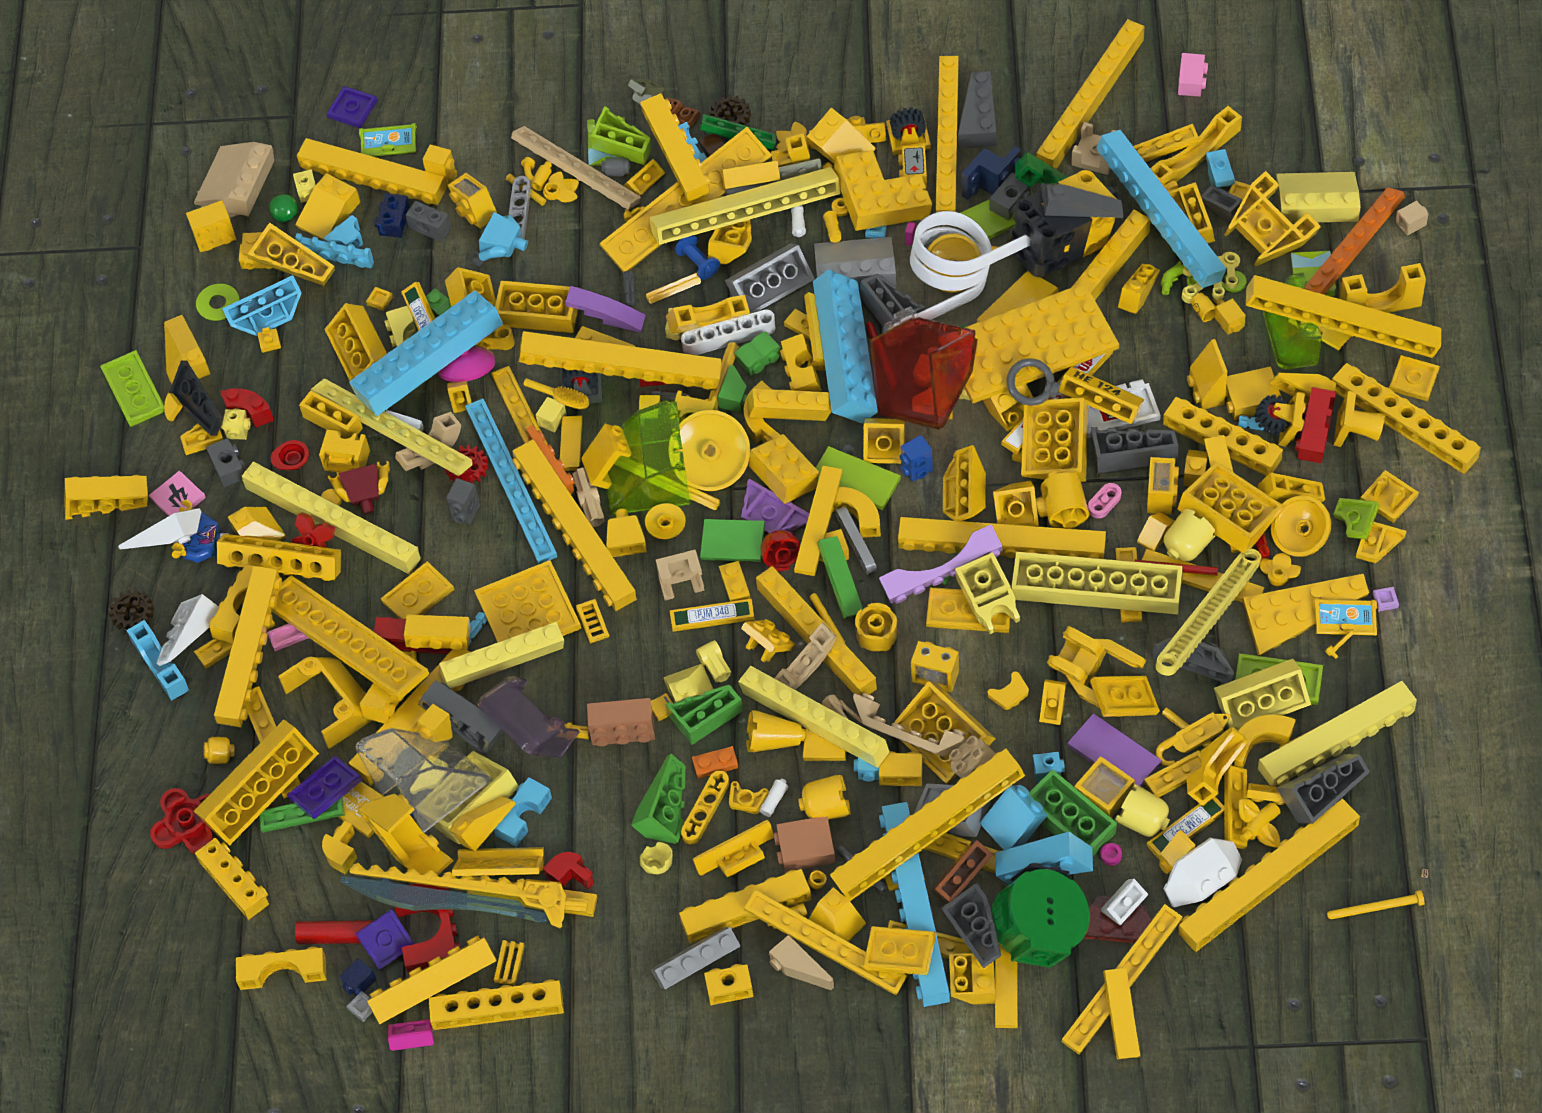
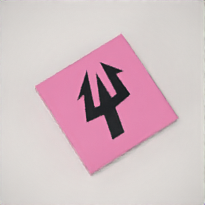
M180 471L149 495L150 499L168 516L178 513L180 507L187 509L186 506L181 504L183 500L191 501L193 509L206 498L205 494Z

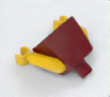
M378 461L377 465L373 464L341 473L336 472L337 476L335 478H331L328 475V479L335 493L345 502H351L352 506L361 505L362 513L369 514L374 512L372 501L379 500L380 495L385 491L390 471L389 461H386L387 464L381 466Z

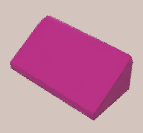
M430 1019L388 1025L390 1050L433 1045V1027Z

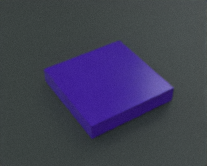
M343 86L328 110L327 118L361 128L377 103V97Z
M392 909L355 933L378 970L403 954L402 947L414 944Z

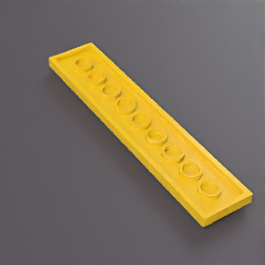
M746 127L701 163L703 167L701 171L703 175L707 174L711 183L708 185L710 193L688 202L679 183L676 182L600 243V247L623 273L631 270L662 245H659L652 235L650 217L724 196L726 189L723 187L721 170L765 163L772 155L750 129Z
M292 575L283 581L280 590H277V604L275 608H272L273 613L400 701L429 675L427 668Z

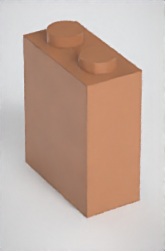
M828 817L776 824L777 833H773L775 845H780L781 852H777L779 865L783 864L785 872L835 863V853Z

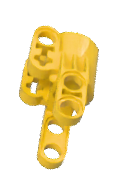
M1070 626L1063 632V638L1066 639V642L1058 656L1049 655L1047 661L1051 668L1066 675L1080 698L1098 708L1100 707L1095 693L1087 685L1097 673L1106 653L1134 668L1142 669L1146 663L1143 657L1110 639H1093Z

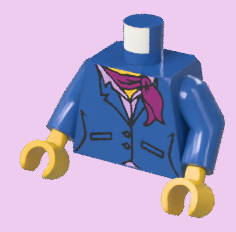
M183 500L181 502L187 509L180 507L179 512L193 510L191 501ZM201 512L197 533L190 536L191 540L184 544L174 543L172 546L174 550L172 556L173 558L182 556L184 559L200 563L216 556L217 541L223 534L230 533H221L218 522Z

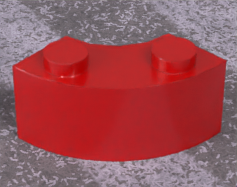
M238 388L220 391L226 409L245 410L247 417L250 418L255 428L274 421L269 405L259 394Z

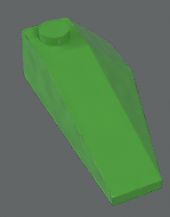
M669 754L637 808L631 826L646 838L676 844L679 842L681 829L684 825L681 811L685 804V801H682V790L685 789L686 766L672 754Z

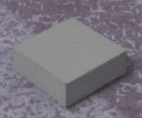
M361 991L346 1007L364 1022L373 1011L367 1002L370 997Z

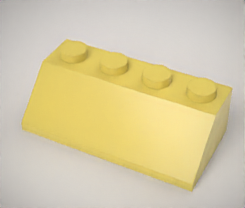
M1294 659L1214 688L1222 714L1231 715L1227 722L1228 728L1233 727L1237 731L1253 718L1270 714L1285 715L1311 705L1301 668Z

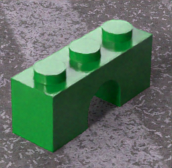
M1026 152L1015 164V178L1029 187H1032L1036 182L1040 185L1041 183L1055 184L1068 178L1029 152Z

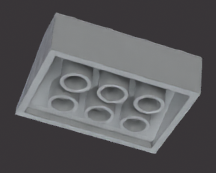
M892 237L814 244L817 278L826 270H831L858 281L860 290L861 280L879 274L896 286Z

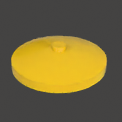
M704 410L688 416L677 426L670 441L669 453L675 472L686 484L703 491H718L731 486L744 474L750 460L751 448L745 429L736 419L724 412Z

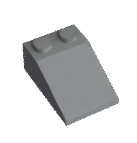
M926 784L914 814L921 810L926 803L932 802L943 791L950 789L954 785ZM991 801L947 832L958 836L977 837L981 828L980 822L985 817Z

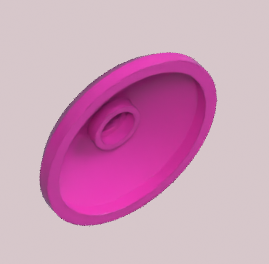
M473 346L437 373L440 378L450 382L471 381L490 372L495 365V357L490 350L480 346Z

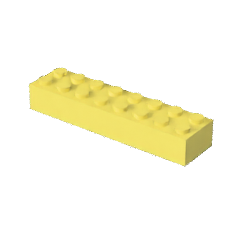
M1016 552L1011 590L1015 600L1178 614L1182 566Z

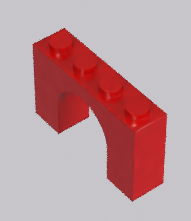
M416 883L391 889L397 917L419 912H429L441 920L440 928L433 938L425 942L402 947L408 975L410 971L418 967L423 970L429 966L428 962L438 956L443 959L449 955L447 953L449 950L457 946L460 947V943H455L454 936H458L456 923L451 922V917L454 916L453 907L447 901V898L451 897L449 888Z

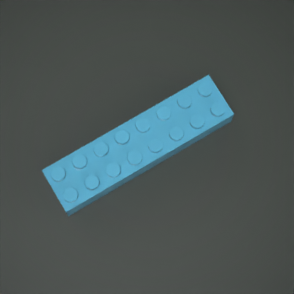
M826 270L813 281L831 410L834 414L864 423L865 418H871L878 410L858 281L831 270Z
M474 290L380 360L373 363L369 368L358 374L349 383L357 398L378 416L503 325V322L496 308Z

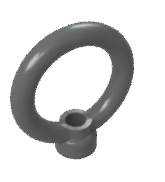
M1027 358L1016 362L1010 368L1007 375V388L1011 396L1017 402L1028 406L1039 405L1049 397L1055 399L1060 387V383L1054 382V376L1050 368L1044 362L1037 359ZM1024 367H1036L1045 375L1047 383L1041 395L1029 398L1020 394L1016 389L1015 376Z

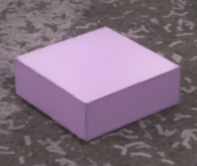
M1394 587L1373 590V597L1377 601L1378 612L1399 607Z

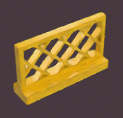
M544 847L477 849L475 852L470 849H459L458 860L452 869V876L539 874L540 870H543L545 867Z

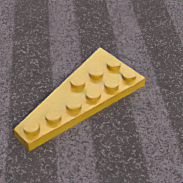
M1364 574L1243 597L1242 602L1257 655L1262 656L1267 651L1280 646L1281 643L1315 626L1314 598L1361 600L1368 596L1369 590Z

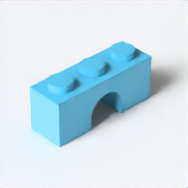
M528 777L525 783L519 785L514 798L510 799L516 804L494 829L495 836L517 848L528 832L526 822L520 819L519 816L528 810L541 814L552 799L550 789Z

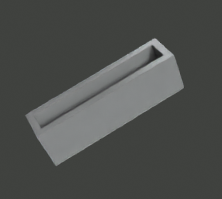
M725 926L650 970L659 987L667 989L739 948L740 944L731 927Z

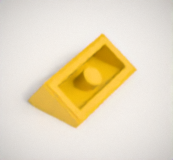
M652 159L628 180L624 186L641 196L666 172Z

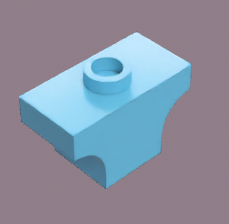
M1226 150L1207 152L1208 177L1211 185H1214L1216 188H1222L1235 184V178Z
M351 215L325 236L324 241L330 243L333 240L339 245L349 246V244H352L355 248H360L363 245V241L359 232L360 227L357 218Z

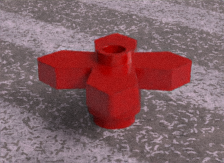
M301 512L297 515L295 526L301 535L294 537L291 543L328 548L325 543L334 537L335 527L327 523L315 525L312 516Z

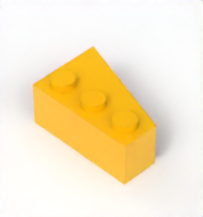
M1196 182L1168 191L1207 244L1214 242L1213 229Z

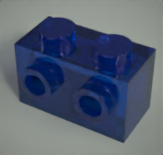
M385 193L383 201H380L379 216L375 218V227L378 229L379 236L402 238L407 220L406 213L410 209L408 196Z

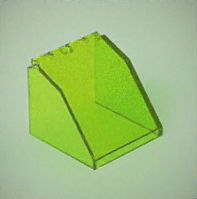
M665 400L638 410L620 426L632 454L630 457L620 455L608 471L612 483L609 489H607L610 515L616 514L618 509L636 512L650 510L654 506L663 503H670L676 506L691 504L686 470L683 467L685 465L683 452H675L676 450L683 449L677 402Z

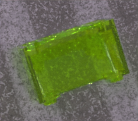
M1304 273L1292 274L1283 283L1304 289L1306 286ZM1263 311L1275 359L1280 368L1294 369L1318 365L1322 337L1317 325L1313 323L1301 324L1299 320Z

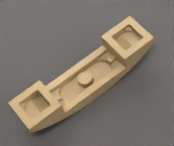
M822 622L809 637L811 640L791 665L787 669L782 668L774 679L796 690L822 663L834 645L837 636Z

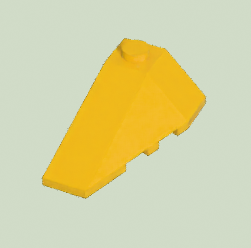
M750 220L715 229L708 244V259L715 257L719 260L720 264H728L744 254L752 241Z
M183 315L165 321L166 373L171 384L174 381L181 361H188L198 379L209 375L210 371L206 360Z

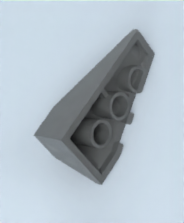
M1041 183L1045 216L1123 218L1121 200L1064 184Z

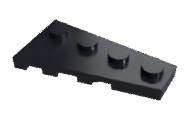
M181 361L169 393H173L183 405L182 408L211 436H217L223 417L188 361Z

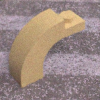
M450 411L433 419L432 429L428 435L452 448L460 434L461 424ZM409 448L398 451L395 455V458L405 471L418 466L422 470L434 464V462Z

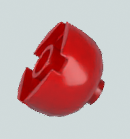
M775 530L763 539L760 548L761 557L768 568L773 566L778 572L790 569L789 565H792L794 562L796 564L801 545L797 537L791 532Z

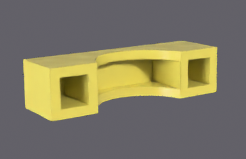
M408 306L386 312L388 320L384 322L387 332H392V335L389 336L392 346H399L416 332L412 315Z

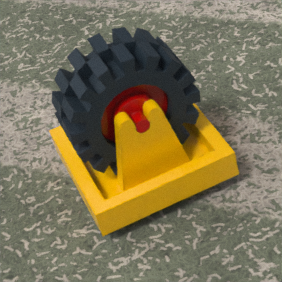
M909 107V110L903 108V111L898 110L897 114H892L893 117L886 121L893 155L902 154V146L925 145V150L931 149L924 114L921 110L919 111L917 108L913 110V107Z
M1297 392L1288 404H1286L1288 402L1286 398L1284 401L1281 400L1282 396L1276 398V395L1271 397L1268 395L1255 409V422H1260L1258 427L1261 428L1263 426L1264 432L1270 430L1269 434L1274 432L1279 434V446L1286 447L1290 441L1295 439L1296 433L1303 428L1304 420L1302 419V414L1306 408V403L1304 402L1305 394Z

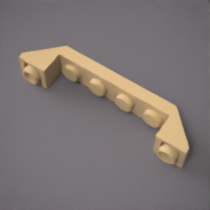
M854 693L853 699L861 721L872 729L942 757L950 754L954 749H958L967 740L965 738L966 733L954 729L953 732L945 730L941 741L930 737L927 741L921 738L922 734L910 730V733L904 732V727L892 723L889 726L885 724V719L875 716L880 705L873 701L875 697L863 693L862 696Z

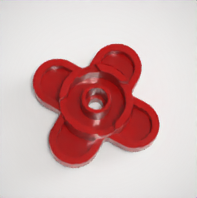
M179 788L166 791L160 800L165 817L155 823L150 831L153 843L158 848L168 849L183 842L187 849L195 854V852L213 840L214 836L208 825L194 812L210 793L194 800L190 799L187 793Z

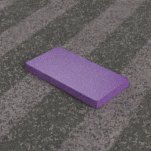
M1094 713L1067 745L1092 764L1100 756L1132 777L1135 780V784L1140 787L1143 786L1144 779L1151 776L1162 762L1161 759ZM1103 765L1104 770L1115 776L1123 783H1127L1125 779H1123L1122 777H1120L1112 770Z

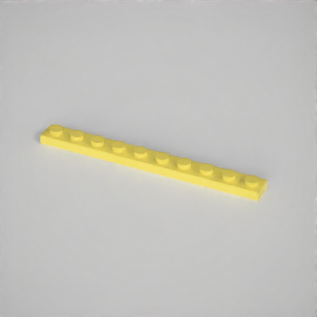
M325 378L311 388V391L359 415L361 422L458 476L472 466V459L389 413L384 411L376 416L356 395Z

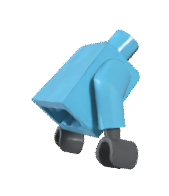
M495 212L493 213L479 239L480 253L475 251L473 253L475 259H471V262L476 267L481 266L485 260L491 258L510 257L515 248L522 251L526 250L528 240L520 238L521 228L511 215L501 216Z

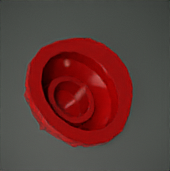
M287 441L272 452L271 463L280 470H298L306 464L309 450L301 441Z

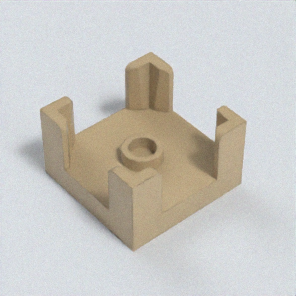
M1084 122L1079 145H1075L1072 150V166L1109 175L1111 168L1096 149L1101 136L1093 134V124Z
M696 550L656 559L659 582L665 601L674 598L671 584L691 580L695 593L705 591L701 578L702 570Z

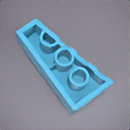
M1066 832L996 852V877L1006 884H1010L1013 882L1010 879L1031 863H1039L1049 868L1060 867L1061 870L1069 871L1068 875L1093 871L1092 847L1072 833Z

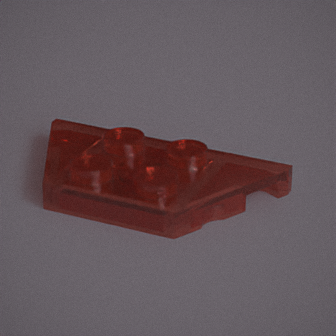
M1098 896L1089 909L1090 922L1084 938L1135 943L1151 923L1143 901L1119 925L1100 910L1111 897Z

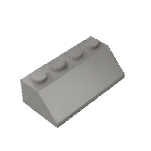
M790 243L731 276L725 282L733 297L745 295L751 314L762 310L815 280L799 245Z

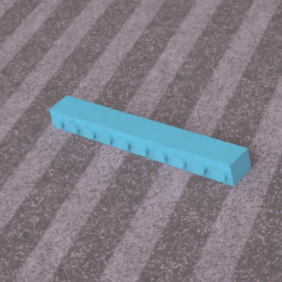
M1117 130L1101 135L1096 148L1099 154L1105 159L1120 182L1123 183L1130 195L1136 200L1151 223L1155 225L1173 252L1177 254L1195 281L1202 288L1221 282L1227 270L1122 131Z
M907 802L882 806L883 815H879L881 828L885 827L886 830L883 836L891 828L897 827L910 816ZM917 853L891 872L893 884L897 883L898 890H895L897 903L901 902L902 909H899L901 922L905 921L907 928L903 929L934 931L936 934L919 853ZM937 935L928 975L912 974L914 980L918 979L919 986H916L918 1000L922 999L924 1007L950 1002Z

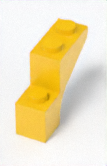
M1230 727L1201 750L1202 766L1186 778L1188 794L1202 806L1218 794V785L1222 775L1245 747L1247 738L1235 728Z

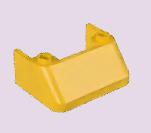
M307 657L278 677L285 694H288L321 672L342 698L333 709L334 715L338 720L321 731L327 748L331 749L373 721L363 718L360 708V702L366 693L339 659L334 657Z
M391 794L366 802L358 808L359 813L391 855L407 869L414 868L420 875H424L426 871L432 870L439 875L453 862L452 858L438 848L439 842L431 834L427 836L422 832L410 816L415 809L402 794L398 796Z

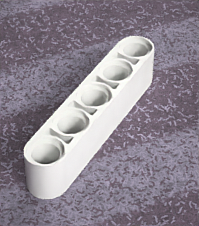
M761 310L684 332L681 336L684 354L700 355L725 348L729 342L739 344L753 340L757 335L765 331L769 335L773 334L776 329L774 313L770 310Z

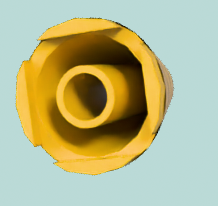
M751 710L749 713L747 724L749 740H746L748 752L798 746L805 739V729H802L801 724L756 710Z

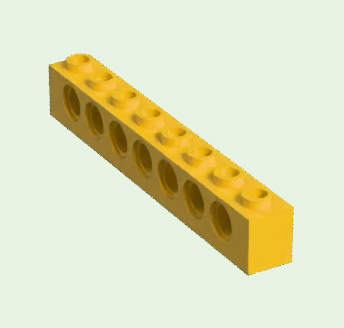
M1346 363L1332 378V381L1336 383L1334 391L1338 395L1345 398L1348 391L1355 392V405L1369 413H1383L1384 424L1461 473L1465 474L1479 458L1481 447L1476 442L1468 440L1457 430L1451 429L1441 420L1433 418L1424 409L1414 406L1408 399L1395 394L1390 388L1384 387L1373 377H1368L1357 367Z

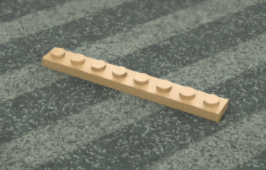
M523 126L512 132L511 138L520 145L527 147L533 153L540 155L561 168L564 172L576 177L577 180L599 191L608 199L617 202L623 208L629 210L640 204L641 197L529 128Z

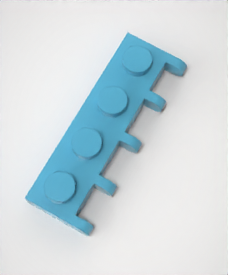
M296 234V241L325 260L338 261L342 264L348 263L361 268H372L374 264L370 248L366 247L363 250L355 248L352 244L344 246L337 244L333 240L329 243L318 240V237L310 239L302 237V234Z

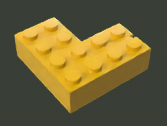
M873 150L836 156L834 172L839 177L840 190L855 231L922 220L930 215L932 202L928 191H925L926 186L921 174L884 180Z

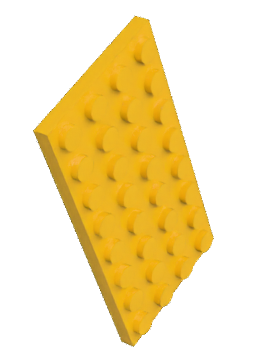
M1086 283L940 336V343L972 404L1008 391V372L1016 362L1022 359L1032 358L1040 360L1050 368L1052 373H1056L1119 349V343ZM1024 367L1015 376V387L1045 377V375L1036 367Z

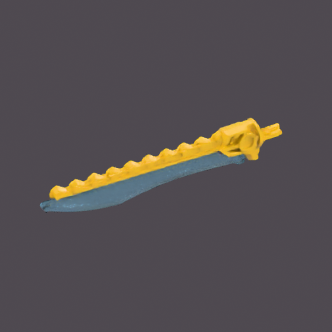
M359 863L353 864L350 868V873L381 878L382 881L346 876L340 879L348 887L369 898L412 911L443 909L480 911L536 921L542 924L550 921L551 925L557 928H562L565 910L587 911L588 899L567 898L563 892L561 882L526 879L525 881L522 878L517 880L515 884H512L506 877L499 878L497 882H494L487 875L481 876L476 881L472 876H462L460 879H457L455 876H452L451 872L444 873L442 877H439L432 870L426 871L424 875H420L414 868L408 869L403 874L395 866L389 868L387 872H384L378 865L371 866L369 870H366ZM391 880L520 898L528 908L541 910L544 913L525 909L516 900L391 883Z

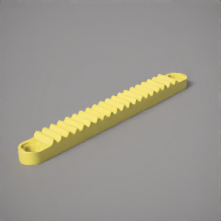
M1250 548L1245 554L1241 552L1159 654L1156 670L1160 674L1173 675L1183 666V663L1194 652V649L1198 647V644L1201 643L1202 639L1209 633V630L1220 619V616L1231 605V602L1242 591L1246 582L1248 583L1249 579L1252 578L1260 565L1261 554L1259 551ZM1246 557H1250V558H1253V559H1255V560H1254V561H1250V560H1247ZM1167 662L1170 663L1172 666H1165L1162 663Z

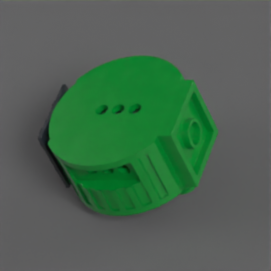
M1031 863L1010 879L1013 882L1003 888L996 896L991 909L998 942L1006 952L1011 954V961L1051 968L1069 956L1071 949L1079 944L1086 935L1090 922L1089 906L1080 887L1074 880L1066 877L1069 871L1061 870L1060 867L1049 868L1039 863Z

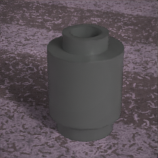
M606 157L605 161H602V173H605L607 177L629 174V159H624V157Z

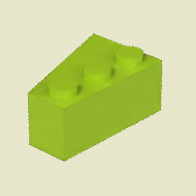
M604 106L590 136L591 148L616 157H624V159H629V161L645 166L652 151L651 138L633 125L630 126L624 122L623 118L614 115Z

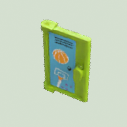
M416 123L369 129L359 128L361 154L375 157L416 153Z

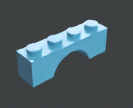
M145 620L126 630L131 642L171 701L189 691L184 677L175 664L172 662L161 666L156 664L162 647Z

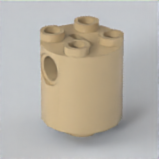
M970 736L958 749H954L950 753L951 769L960 778L967 777L979 765L985 764L992 759L996 753L981 739Z

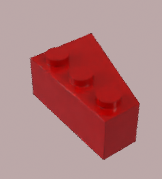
M1312 387L1308 406L1306 405L1303 413L1305 422L1302 430L1299 431V434H1302L1301 439L1297 438L1295 451H1298V459L1322 464L1334 410L1336 391Z

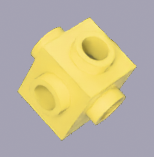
M225 409L221 429H224L226 438L246 440L251 421L247 417L245 410Z

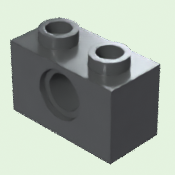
M1011 173L989 198V210L1009 221L1013 216L1016 202L1032 195L1031 187L1016 179L1015 174Z
M415 201L406 213L409 229L440 242L443 241L451 229L448 214Z
M227 438L206 447L210 460L224 488L243 480L241 476L247 469L243 459L238 460L237 455L240 454L235 444L231 445Z
M456 478L446 497L451 518L457 523L470 525L480 507L475 484Z

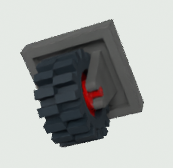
M561 368L562 388L566 387L567 389L569 387V390L572 388V390H578V393H584V396L587 395L589 403L603 402L601 373H586L580 370Z

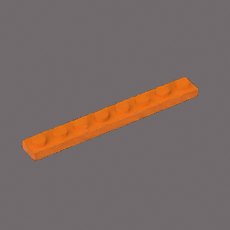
M1387 187L1303 289L1325 295L1405 198L1404 192Z

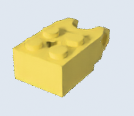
M993 552L955 569L956 579L977 621L987 629L989 634L994 633L991 619L996 613L1008 614L1015 623L1020 621V616L1016 609L1015 596Z

